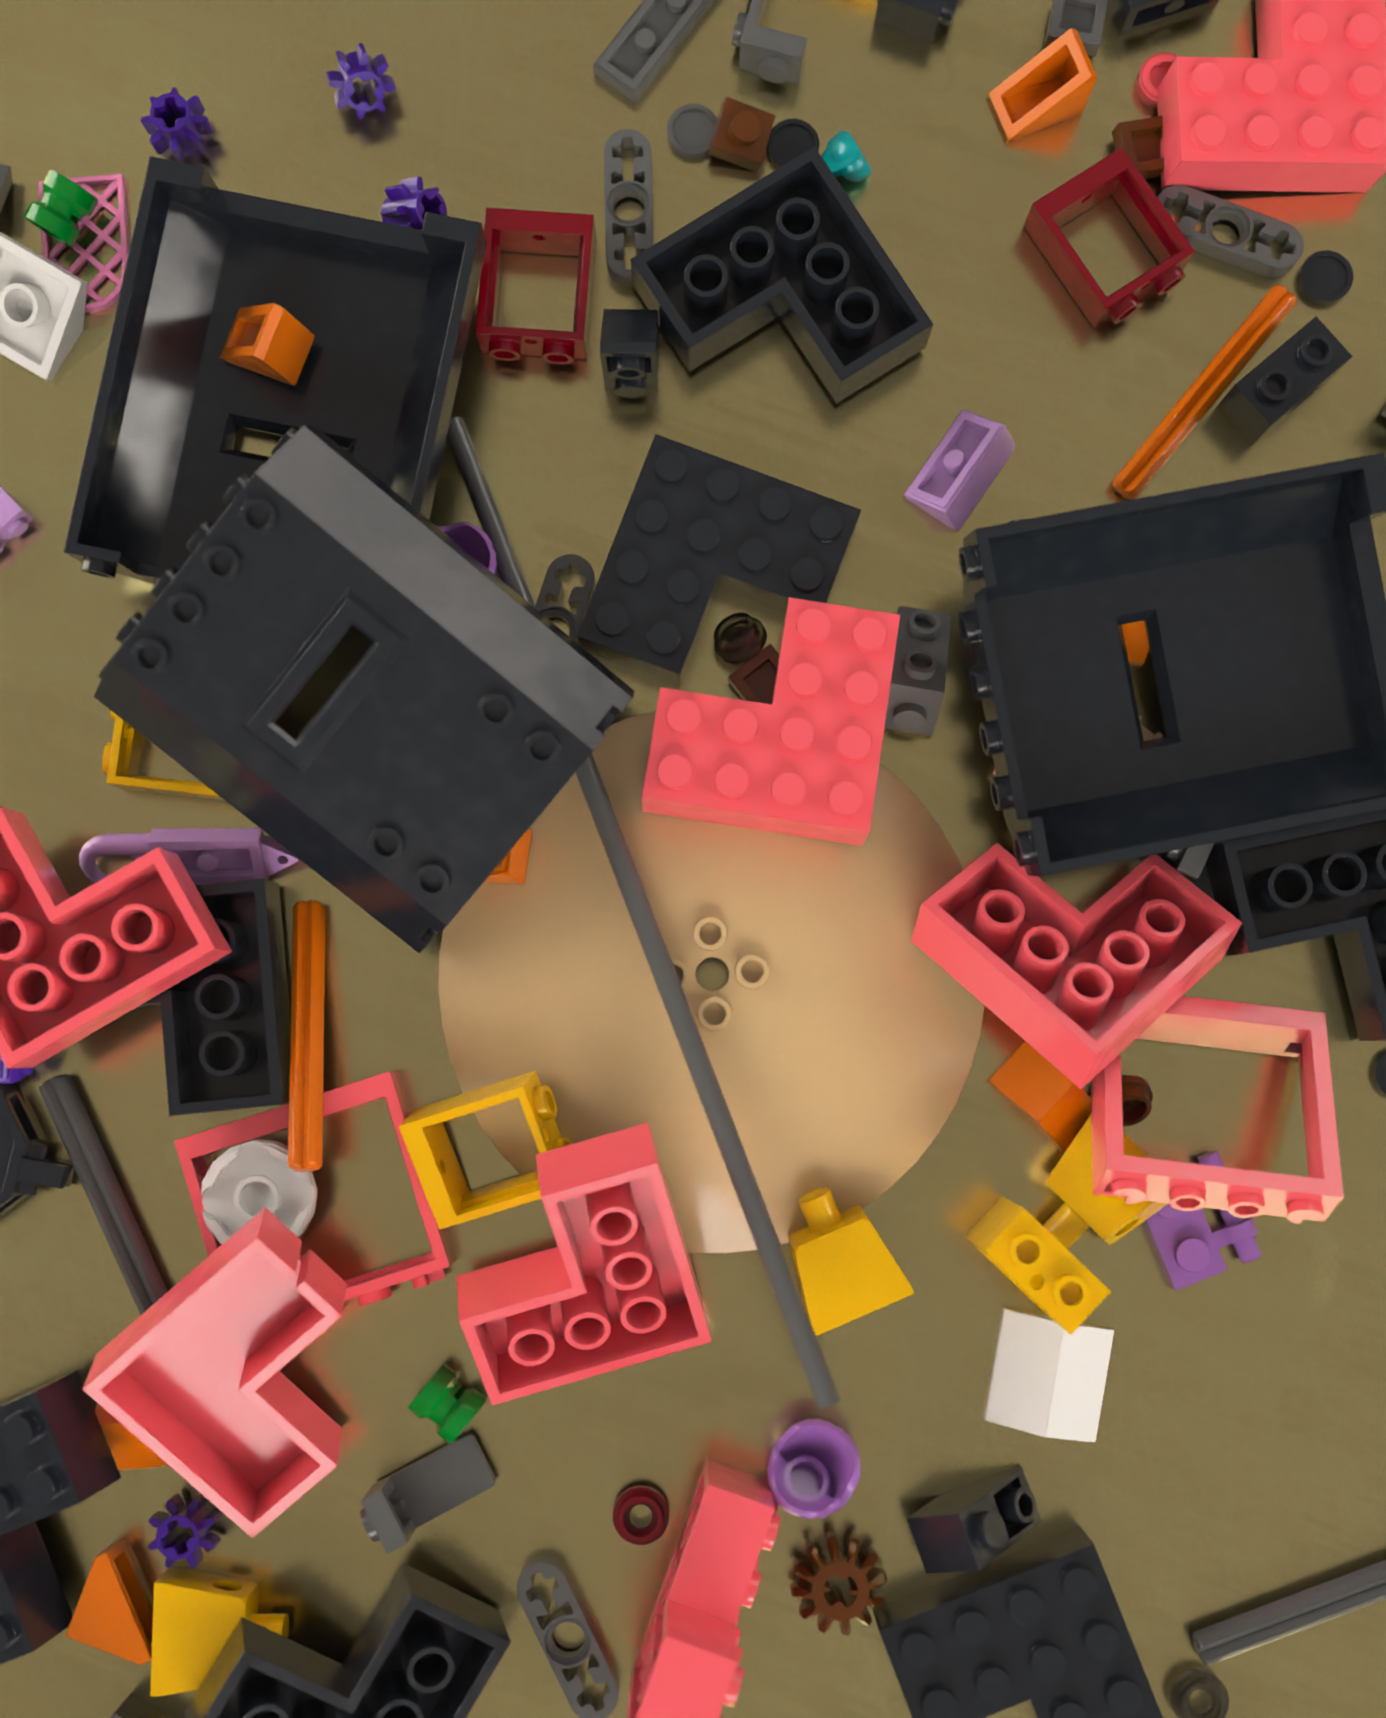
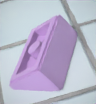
M963 409L905 492L904 496L906 499L948 527L955 530L961 529L1015 449V443L1006 425Z

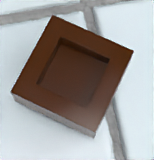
M726 97L719 111L708 154L757 172L762 165L776 115Z
M1162 116L1118 123L1112 131L1115 150L1123 147L1144 179L1160 177V173L1164 169V158H1160V141L1163 137Z
M769 644L728 676L727 681L742 700L772 704L779 653Z

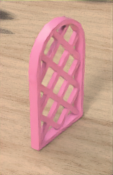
M123 174L68 178L99 200L93 213L90 216L83 217L77 223L79 231L86 225L98 236L86 250L75 242L73 249L80 256L69 269L55 259L67 245L59 241L51 250L50 235L41 230L43 257L74 275L87 261L100 270L87 286L86 300L90 296L96 302L86 304L85 313H94L108 309L119 299L130 249L126 186ZM38 181L39 201H41L44 192L43 181ZM109 185L101 195L90 187ZM117 189L119 210L107 201ZM102 206L115 216L103 231L90 221ZM119 225L121 245L110 237ZM104 241L117 251L105 266L92 256ZM122 260V273L120 279L114 273H112V270ZM108 277L117 286L112 293L103 299L95 290Z

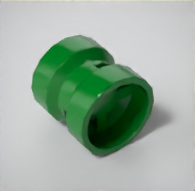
M50 169L42 182L44 192L41 201L31 202L23 217L48 235L73 248L80 235L77 225L78 221H81L85 216H90L99 200L78 184Z
M443 1363L407 1408L419 1419L428 1418L430 1421L437 1424V1434L450 1445L473 1419L487 1399L474 1388L463 1389L462 1385L457 1381V1373Z

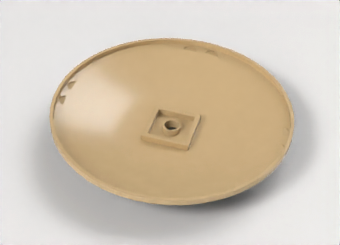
M656 711L629 717L609 725L603 733L605 736L594 749L592 755L780 1244L788 1243L789 1234L808 1227L798 1202L803 1195L819 1188L828 1187L839 1212L856 1205H860L863 1209L891 1188L919 1160L940 1133L958 1102L974 1061L981 1035L985 1005L916 946L911 939L921 904L957 876L963 869L942 829L921 801L891 771L880 763L870 833L863 846L642 812V793ZM574 773L529 827L533 832L525 884L483 882L442 932L438 975L441 1022L450 1061L462 1092L466 1093L536 1070L541 1084L547 1085L554 1095L557 1106L555 1121L562 1137H567L572 1144L649 1123L688 1253H734L758 1250L576 773ZM708 958L721 960L729 971L726 985L716 991L702 988L696 980L695 974L698 965ZM518 1098L473 1112L480 1126L495 1147L520 1175L537 1170L536 1155L540 1153Z

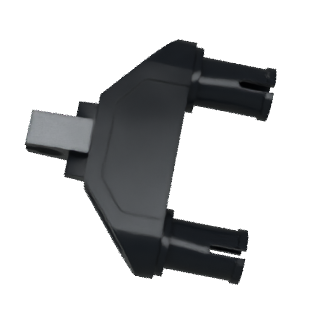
M0 1084V1215L26 1195H36L38 1185L59 1189L65 1186L70 1187L75 1170L72 1163L46 1157L48 1145L42 1144L43 1138L23 1098L12 1084Z

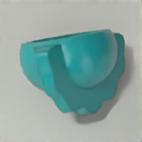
M839 131L827 143V148L821 156L835 177L843 176L850 181L857 182L866 179L873 171L849 131Z

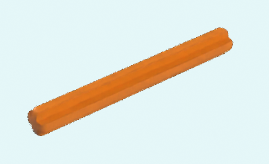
M1275 285L1271 288L1113 480L1112 485L1118 493L1129 500L1137 498L1295 306L1296 297L1293 293L1289 292L1282 285Z
M316 900L299 901L293 907L288 1166L297 1172H312L319 1170L322 1166L326 909L320 901Z

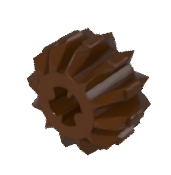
M829 1531L826 1533L828 1548L821 1550L818 1544L812 1540L805 1544L806 1552L812 1561L802 1558L794 1559L792 1564L793 1572L800 1579L790 1584L791 1595L798 1599H804L799 1606V1613L803 1619L812 1618L818 1614L817 1626L820 1632L826 1633L831 1628L833 1621L836 1620L839 1622L842 1635L848 1637L852 1629L850 1619L856 1617L862 1625L869 1627L872 1623V1618L866 1606L874 1608L884 1606V1595L877 1588L887 1582V1575L884 1569L874 1567L879 1557L873 1547L865 1548L859 1552L860 1540L855 1534H850L844 1546L840 1547L835 1532ZM833 1575H836L841 1581L847 1579L849 1587L843 1591L836 1585L830 1587L828 1579Z

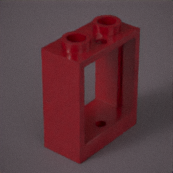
M1123 147L1035 201L1024 223V228L1093 328L1098 327L1110 318L1114 324L1123 321L1141 306L1140 299L1154 290L1158 296L1170 291L1185 278L1186 274L1183 270L1195 252ZM1112 195L1159 264L1111 295L1106 296L1064 236L1060 227Z
M486 208L484 233L487 240V248L480 276L475 332L481 352L488 353L489 356L504 361L518 360L521 355L542 356L543 360L553 364H570L574 359H587L596 250L594 215ZM503 251L579 256L573 332L497 327Z

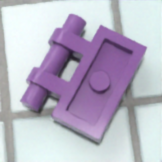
M1218 1150L1210 1151L1197 1157L1199 1164L1225 1167ZM1169 1203L1143 1223L1170 1288L1177 1291L1226 1271L1227 1267L1219 1248L1229 1244H1234L1241 1263L1251 1262L1260 1258L1262 1253L1254 1237L1259 1232L1253 1218L1237 1217L1230 1214L1228 1210L1219 1209L1224 1224L1210 1229L1202 1208L1184 1211L1173 1208Z

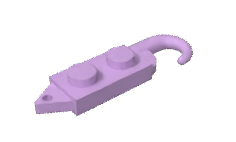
M152 828L151 833H108L91 838L83 845L79 853L80 867L85 876L94 883L109 876L98 867V857L104 855H131L132 860L135 861L157 847L178 854L195 885L254 879L268 880L270 875L299 860V858L275 839L265 836L261 828Z

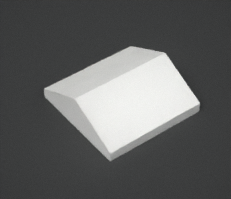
M0 232V354L45 380H52L84 330L87 282Z
M1003 1307L983 1419L1046 1438L1096 1442L1114 1330L1082 1323L1070 1335L1048 1316Z

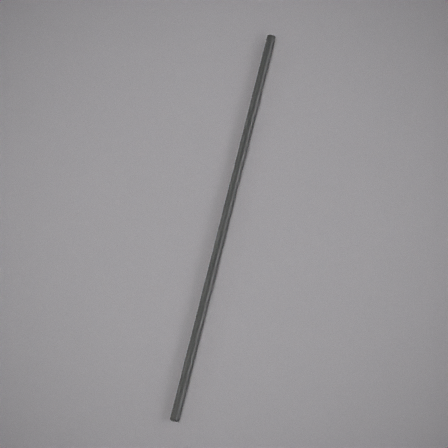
M453 417L450 419L447 438L482 530L488 535L496 552L497 569L500 577L505 584L536 609L464 420L461 417ZM591 753L575 772L817 1407L818 1409L826 1408L840 1402L841 1399Z

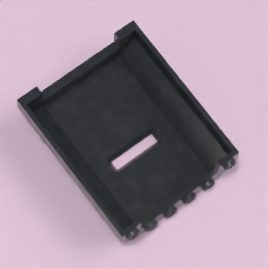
M150 156L64 553L82 563L81 571L113 579L117 573L151 583L153 587L172 566L180 570L192 554L186 546L194 533L208 520L215 524L228 508L222 502V499L231 485L243 474L251 478L270 458L268 456L233 450L238 427L283 436L292 427L299 430L304 425L316 426L341 448L348 449V453L429 520L487 248V240L482 224L480 222L426 212L423 228L420 230L221 190L217 187L205 167ZM275 303L285 308L315 335L296 386L220 359L239 308Z
M304 425L299 430H296L292 427L275 445L271 453L272 456L251 478L243 474L231 485L222 499V502L228 508L215 524L208 520L194 533L186 546L192 554L180 570L172 566L157 581L151 590V594L157 599L143 616L139 612L135 613L120 629L116 640L122 645L99 674L101 681L94 697L420 954L433 939V936L436 933L440 934L590 756L605 736L603 735L604 731L633 699L634 690L319 428ZM354 626L374 643L298 738L295 739L275 722L350 628Z
M1384 452L978 528L963 538V547L959 548V565L963 577V604L965 611L959 612L958 622L963 643L965 645L971 644L975 666L969 668L970 687L974 699H982L986 722H981L979 726L982 748L986 756H993L996 777L990 779L991 797L997 811L1003 810L1006 825L1013 839L1016 860L1020 867L1024 866L1028 876L1042 877L1386 809V599L1371 524L1372 519L1386 514V461ZM1139 621L1145 622L1166 737L1147 741L1143 739L1122 629L1123 624Z

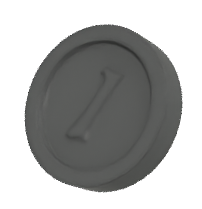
M687 104L679 107L673 112L667 125V137L671 148L680 156L689 159H698L708 155L717 122L716 115L709 108L700 104Z

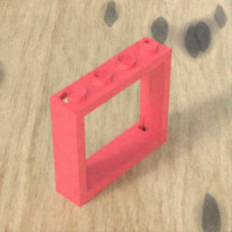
M1182 996L1136 1038L1297 1057L1309 1177L1124 1155L1121 1053L1091 1080L1093 1194L1125 1198V1204L1139 1203L1144 1200L1170 1203L1173 1208L1184 1211L1198 1210L1203 1207L1228 1210L1230 1214L1243 1218L1256 1217L1261 1214L1287 1217L1289 1221L1300 1224L1304 1219L1324 1222L1344 1198L1325 1012Z
M399 1070L388 1071L323 1092V1117L385 1098L432 1250L343 1279L347 1283L344 1301L357 1297L360 1306L392 1296L390 1286L411 1280L415 1289L444 1279L446 1277L443 1269L450 1267L456 1261L447 1228L438 1229L398 1127L411 1113ZM289 1104L174 1141L208 1256L222 1245L206 1226L202 1213L204 1211L202 1204L203 1196H201L202 1181L213 1163L211 1154L288 1129Z

